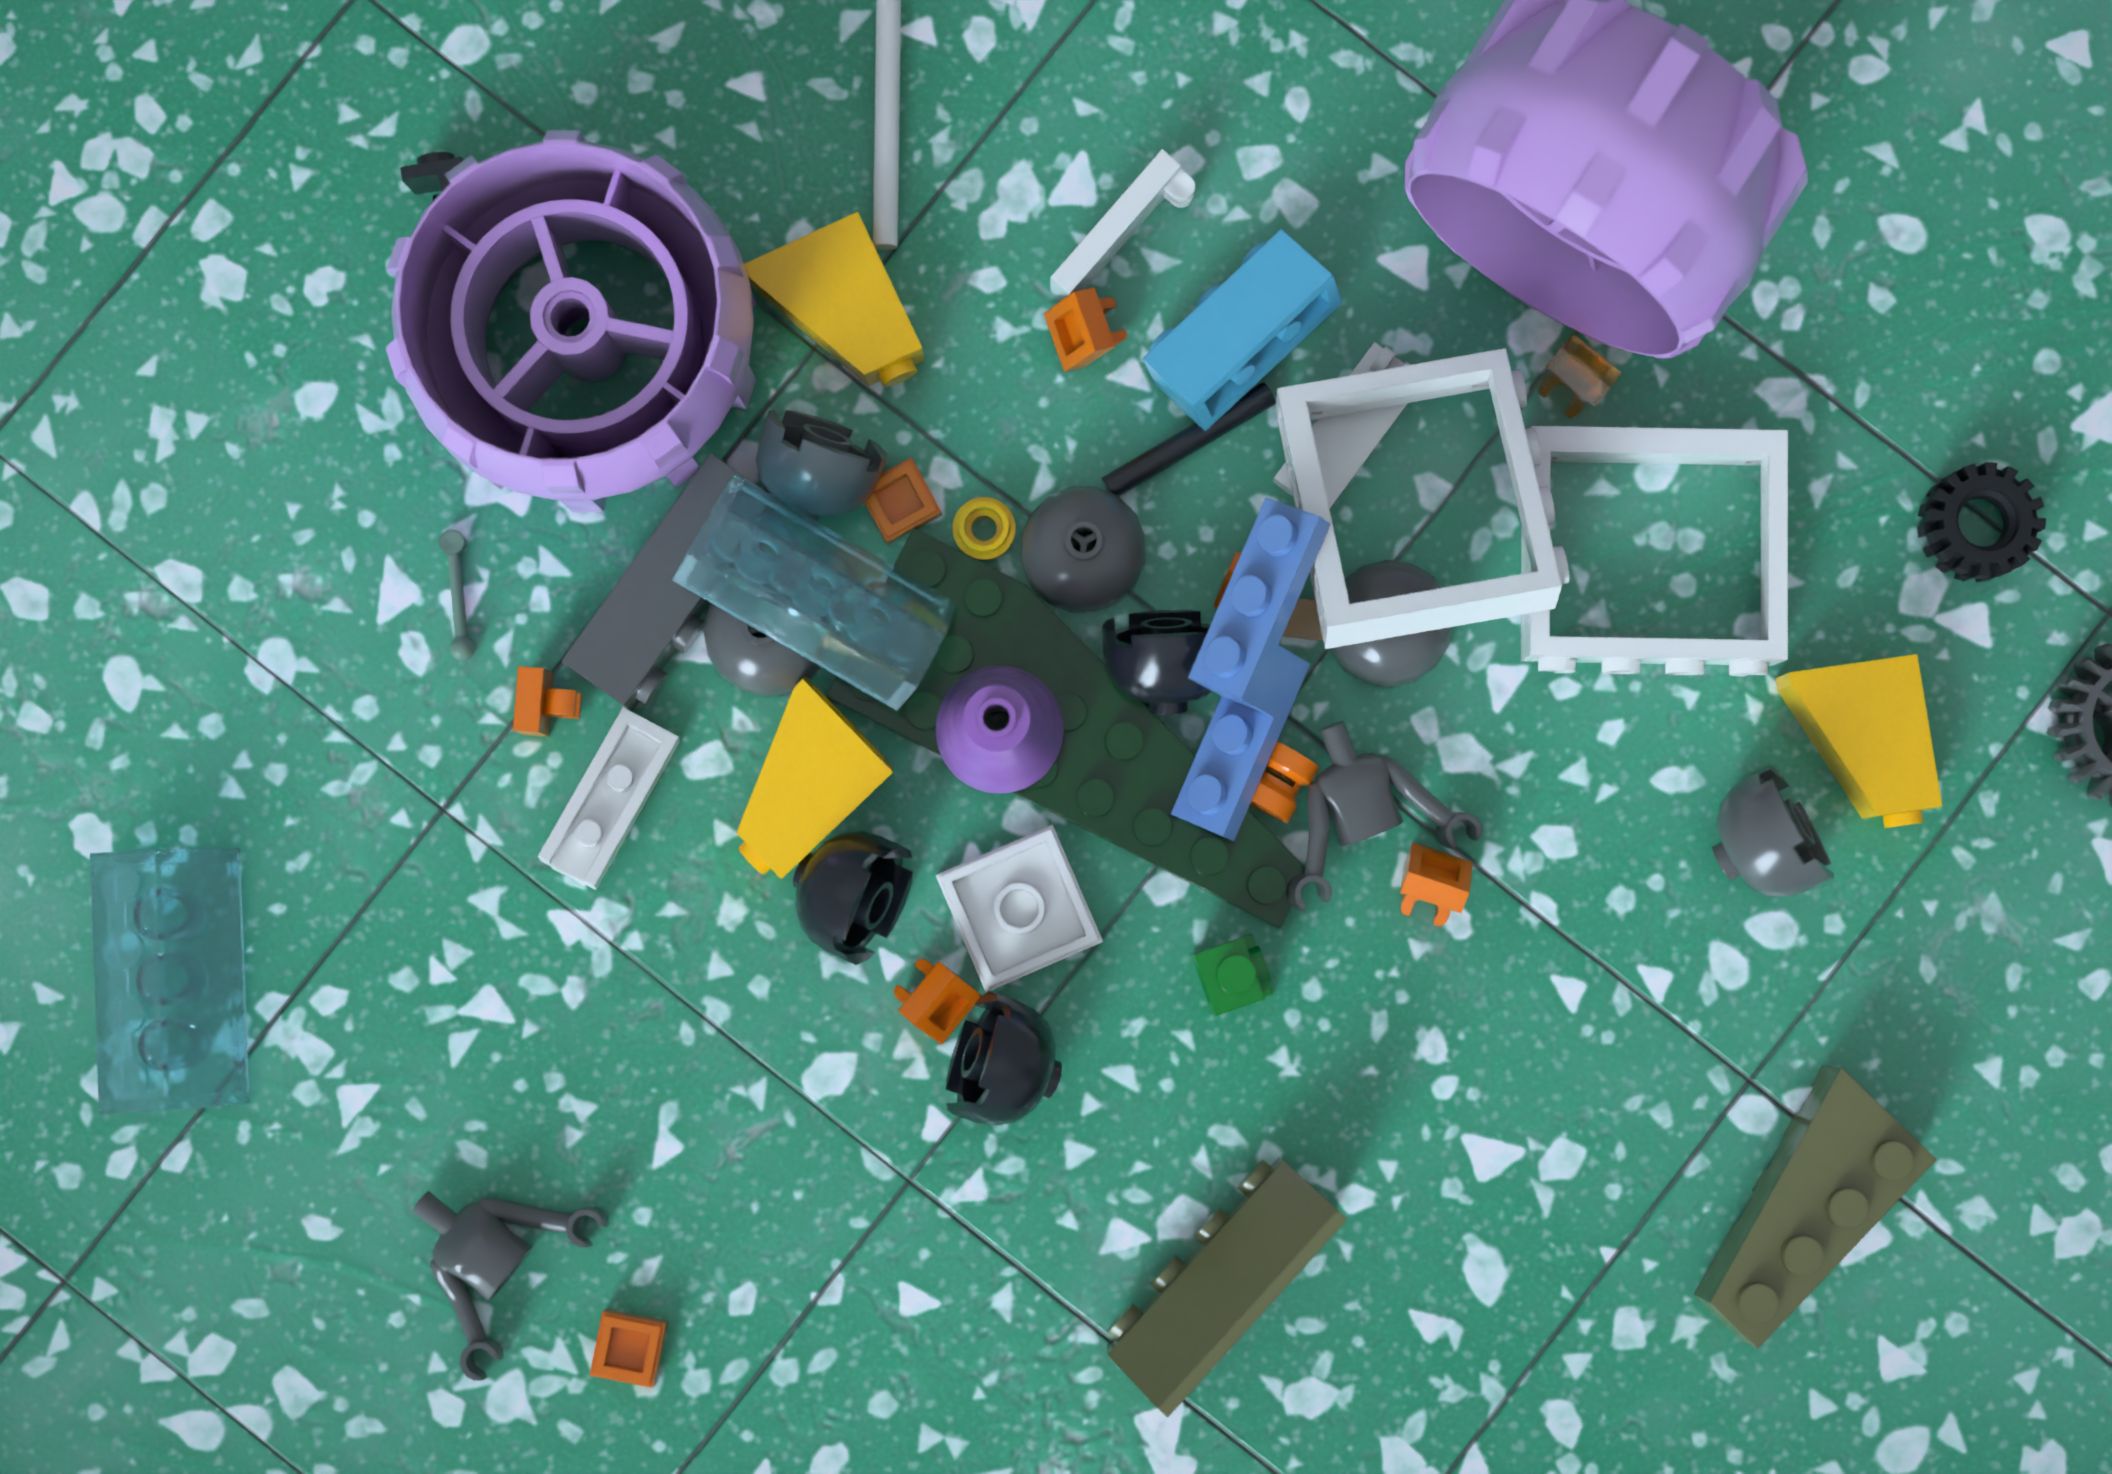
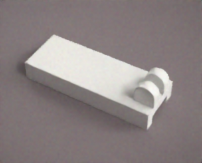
M1162 149L1050 277V291L1060 300H1063L1074 291L1086 289L1164 198L1178 208L1190 205L1194 197L1195 182L1191 176L1181 169L1182 165Z
M1374 342L1350 375L1411 364L1407 361L1404 364L1395 357V352L1388 347L1382 348ZM1408 403L1320 418L1313 424L1312 430L1329 509ZM1285 462L1272 482L1293 496Z
M623 707L538 855L539 860L551 866L553 870L574 878L576 882L597 890L679 745V736Z

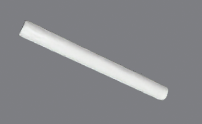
M876 0L873 244L875 249L880 250L898 248L901 0Z

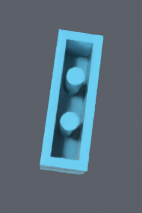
M1280 229L1269 241L1261 242L1254 246L1243 259L1241 267L1223 284L1209 288L1197 302L1195 310L1178 326L1163 331L1154 340L1149 353L1142 359L1155 385L1206 432L1342 304L1334 276Z

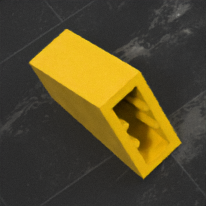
M858 211L744 264L754 291L868 387L880 381L885 388L899 384L914 376L918 372L915 365L925 361L919 339Z
M1918 654L1789 672L1775 678L1777 691L1862 819L1882 816L1884 828L1924 823L1922 810L1943 807Z
M806 676L797 682L793 688L736 832L744 841L738 847L744 858L761 874L765 875L772 869L780 879L786 876L880 786L894 770V766Z

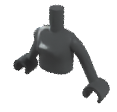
M1344 721L1328 725L1320 729L1333 765L1322 771L1316 777L1315 782H1312L1308 787L1309 836L1305 872L1296 875L1290 880L1286 890L1287 899L1291 906L1305 912L1306 907L1301 897L1302 888L1307 883L1313 882L1317 888L1319 898L1326 903L1330 900L1332 895L1331 886L1323 878L1330 832V818L1340 846L1365 840L1394 828L1403 822L1393 798L1390 782L1408 801L1437 824V839L1441 845L1448 849H1456L1452 830L1458 821L1461 820L1464 823L1467 835L1475 841L1481 837L1482 825L1478 818L1472 814L1450 811L1391 757L1374 753L1356 755Z
M429 1191L416 1203L412 1211L441 1234L432 1252L433 1259L430 1262V1268L434 1278L449 1299L469 1346L461 1354L460 1366L462 1372L468 1378L479 1381L488 1377L474 1362L473 1358L476 1349L488 1351L497 1360L503 1359L504 1353L499 1342L486 1337L464 1282L474 1288L487 1301H490L506 1284L532 1250V1247L514 1234L502 1220L525 1227L567 1233L568 1238L573 1244L579 1247H590L593 1245L592 1242L579 1231V1220L583 1215L593 1217L601 1226L607 1227L609 1225L608 1216L602 1209L588 1206L570 1214L527 1206L499 1198H484L479 1200V1202L470 1203L457 1214Z

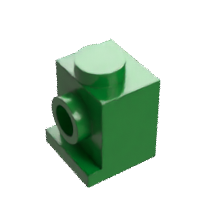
M1252 934L1191 954L1211 1013L1214 1016L1261 1001L1266 996L1273 994L1269 984L1271 979L1259 946H1256Z

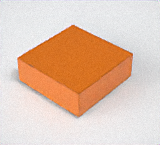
M912 457L883 472L872 495L864 503L887 545L911 533L913 527L918 529L942 516L938 504Z
M609 1309L602 1311L589 1376L653 1388L656 1385L668 1321Z

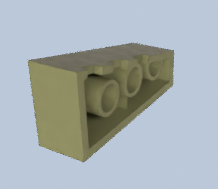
M1822 1065L1812 1083L1813 1089L1799 1113H1795L1783 1134L1785 1139L1768 1169L1763 1170L1752 1189L1754 1194L1739 1221L1734 1222L1694 1293L1740 1340L1756 1349L1773 1334L1937 1160L1840 1067Z

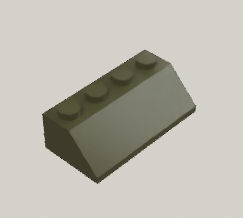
M1280 1157L1271 1166L1263 1159L1256 1164L1237 1187L1244 1196L1228 1213H1225L1220 1207L1217 1208L1195 1232L1194 1237L1201 1242L1184 1262L1177 1255L1173 1256L1150 1282L1157 1290L1156 1293L1140 1310L1131 1303L1106 1331L1113 1338L1106 1346L1107 1355L1167 1418L1348 1220Z

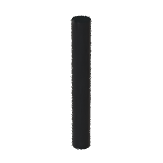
M1263 382L1249 390L1206 432L1198 424L1194 423L1101 478L1108 492L1120 497L1274 406L1276 400L1269 387Z

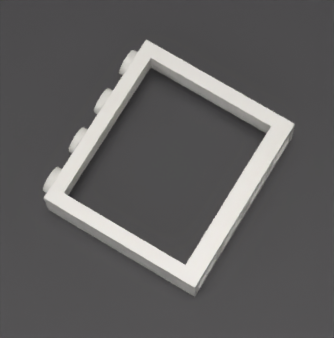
M1506 348L1277 388L1276 417L1295 508L1320 516L1330 523V527L1309 573L1325 649L1556 608L1562 584L1569 583L1568 562L1564 548L1562 546L1553 547L1548 525L1555 523L1553 499L1548 486L1539 487L1534 466L1541 464L1539 440L1534 427L1525 429L1520 409L1527 406L1525 381L1520 369L1511 371ZM1490 389L1533 572L1350 604L1311 420Z
M1531 426L1536 430L1541 452V464L1534 466L1539 487L1548 486L1549 489L1551 462L1760 465V640L1550 636V610L1521 615V661L1538 662V671H1552L1554 673L1576 672V662L1602 663L1601 673L1638 674L1640 673V663L1665 664V674L1682 676L1704 674V665H1729V675L1744 677L1747 675H1768V666L1788 660V430ZM1521 524V574L1533 571Z

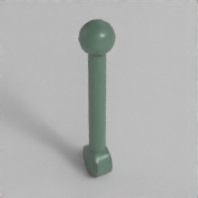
M447 530L440 536L439 545L448 556L455 639L450 645V652L458 661H465L470 659L475 652L474 642L467 635L460 554L466 548V539L456 530Z

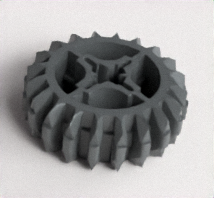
M2107 643L2094 649V660L2084 656L2073 662L2077 677L2065 676L2059 679L2057 685L2069 699H2057L2050 702L2047 708L2052 713L2063 716V723L2048 727L2046 734L2052 738L2064 737L2066 747L2058 749L2053 754V759L2057 762L2073 759L2076 765L2069 771L2067 780L2075 784L2090 778L2086 797L2098 800L2109 793V802L2112 807V697L2102 691L2112 680V646ZM2093 719L2104 730L2105 741L2102 749H2100L2094 734Z

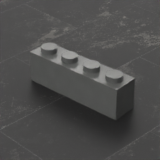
M710 453L561 662L632 711L639 701L648 705L665 684L668 674L662 669L676 649L682 653L687 652L701 634L705 622L699 617L711 600L724 587L728 586L732 580L742 574V570L736 567L746 551L750 546L759 550L775 530L779 519L773 514L779 505L774 497Z

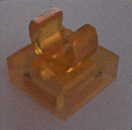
M1572 334L1546 365V368L1551 373L1540 385L1538 394L1545 398L1556 385L1564 384L1569 386L1574 392V401L1564 414L1568 418H1573L1583 410L1588 401L1596 406L1616 382L1621 372Z

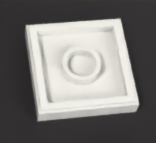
M1053 824L936 875L985 992L1103 942Z

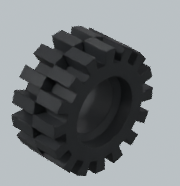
M1985 462L1980 466H1976L1974 463L1941 479V482L1933 486L1925 495L1929 499L1926 503L1920 505L1918 516L1924 517V524L1917 527L1918 538L1925 536L1929 545L1922 548L1927 558L1935 555L1940 560L1935 567L1943 573L1950 570L1956 572L1954 579L1967 581L1971 578H1974L1975 582L1988 581L2023 566L2030 560L2028 557L2029 553L2038 550L2042 540L2036 538L2038 532L2045 530L2046 518H2037V510L2044 507L2041 496L2032 500L2028 493L2029 490L2035 487L2028 478L2019 482L2015 479L2018 470L2010 466L1999 470L1997 469V463ZM1972 499L1987 500L2000 511L2003 518V531L2000 538L1993 545L1977 546L1969 542L1962 535L1958 524V517L1961 508L1967 501Z

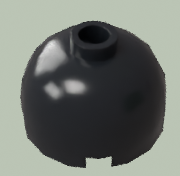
M1158 610L1129 614V626L1116 630L1114 618L1108 619L1102 625L1103 653L1106 669L1114 684L1123 693L1133 700L1150 703L1151 713L1160 715L1185 713L1188 711V701L1201 699L1212 692L1188 678L1210 624H1201V612L1193 610Z
M859 831L846 832L835 836L822 844L814 854L808 853L799 862L795 870L793 885L797 888L795 905L798 919L809 939L825 951L852 964L858 965L867 961L875 952L865 948V946L872 940L875 934L887 938L905 906L912 883L913 872L902 867L903 858H912L911 851L882 836Z
M988 991L975 1003L976 1006L985 1008L978 1023L965 1020L957 1038L946 1078V1090L957 1093V1103H947L946 1106L947 1111L955 1116L977 1123L998 1126L1018 1121L1032 1112L1040 1103L1042 1097L1050 1098L1058 1087L1062 1073V1064L1060 1061L1055 1060L1056 1045L1050 1026L1036 1010L1013 998Z

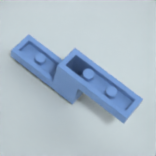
M1265 498L1188 676L1189 679L1215 692L1221 698L1171 812L1173 816L1232 841L1237 836L1310 666V663L1283 648L1279 643L1330 527V523L1320 516L1269 498Z

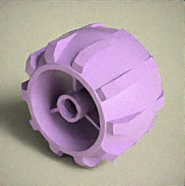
M1505 0L1464 64L1440 89L1426 123L1414 140V148L1405 160V191L1410 203L1414 205L1423 220L1437 234V237L1455 254L1462 257L1481 274L1503 288L1508 294L1555 321L1612 348L1616 347L1656 358H1672L1697 346L1706 333L1715 329L1727 308L1749 285L1764 250L1805 188L1808 178L1798 136L1781 127L1778 102L1759 80L1747 79L1727 60L1707 46L1710 42L1709 40L1682 23L1676 27L1655 15L1630 6L1627 0Z
M547 130L541 142L513 147L478 163L471 155L448 171L445 176L450 183L425 209L410 236L397 238L387 266V270L395 277L392 301L394 340L386 347V351L395 379L406 388L407 394L427 429L454 458L498 488L506 487L517 493L560 500L572 512H604L607 497L630 493L667 476L675 488H678L692 478L700 468L693 456L720 428L731 407L747 409L756 382V378L749 366L754 325L752 307L756 306V302L740 251L718 214L688 185L682 172L655 154L645 159L624 149L587 142L581 130ZM582 241H607L632 249L650 260L665 274L670 284L674 303L673 331L619 320L597 288L588 281L571 276L562 246ZM542 254L551 283L543 286L535 296L530 310L531 329L538 341L496 386L489 369L486 354V328L491 311L503 288L522 267ZM582 318H589L588 326L582 333L577 336H565L566 331L573 323ZM627 353L664 360L656 375L638 395L624 405L603 415L580 420H556L528 413L532 406L564 371L575 379L592 382L604 380L615 374L624 363Z

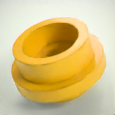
M977 497L967 501L959 508L953 520L952 531L954 540L963 553L976 560L989 561L1002 556L1008 551L1015 538L1016 525L1011 511L1004 503L991 497ZM980 519H989L997 527L995 535L989 540H979L972 533L973 525Z

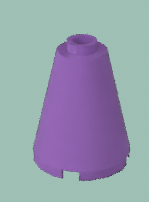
M998 665L975 670L962 677L950 688L939 707L935 732L940 755L949 770L958 779L976 790L989 793H1011L1026 789L1047 774L1060 753L1064 735L1062 712L1055 696L1040 679L1025 670ZM1003 711L1009 713L1010 721L1002 730H991L984 723L985 718L993 712Z

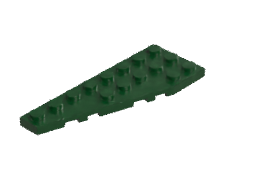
M913 527L826 697L940 755L935 732L937 713L943 698L958 680L980 668L998 665L1016 667L1031 673L1051 690L1059 704L1064 724L1063 742L1060 753L1047 774L1026 789L1012 793L1276 928H1281L1291 908L1286 894L1287 885L1293 877L1305 872L1304 865L1249 810L1246 812L1234 841L1171 815L1195 755L1150 712L1143 702L1131 699L1114 684L1106 669V665L1026 584ZM1003 711L993 712L985 718L984 723L989 729L999 731L1008 725L1010 715Z

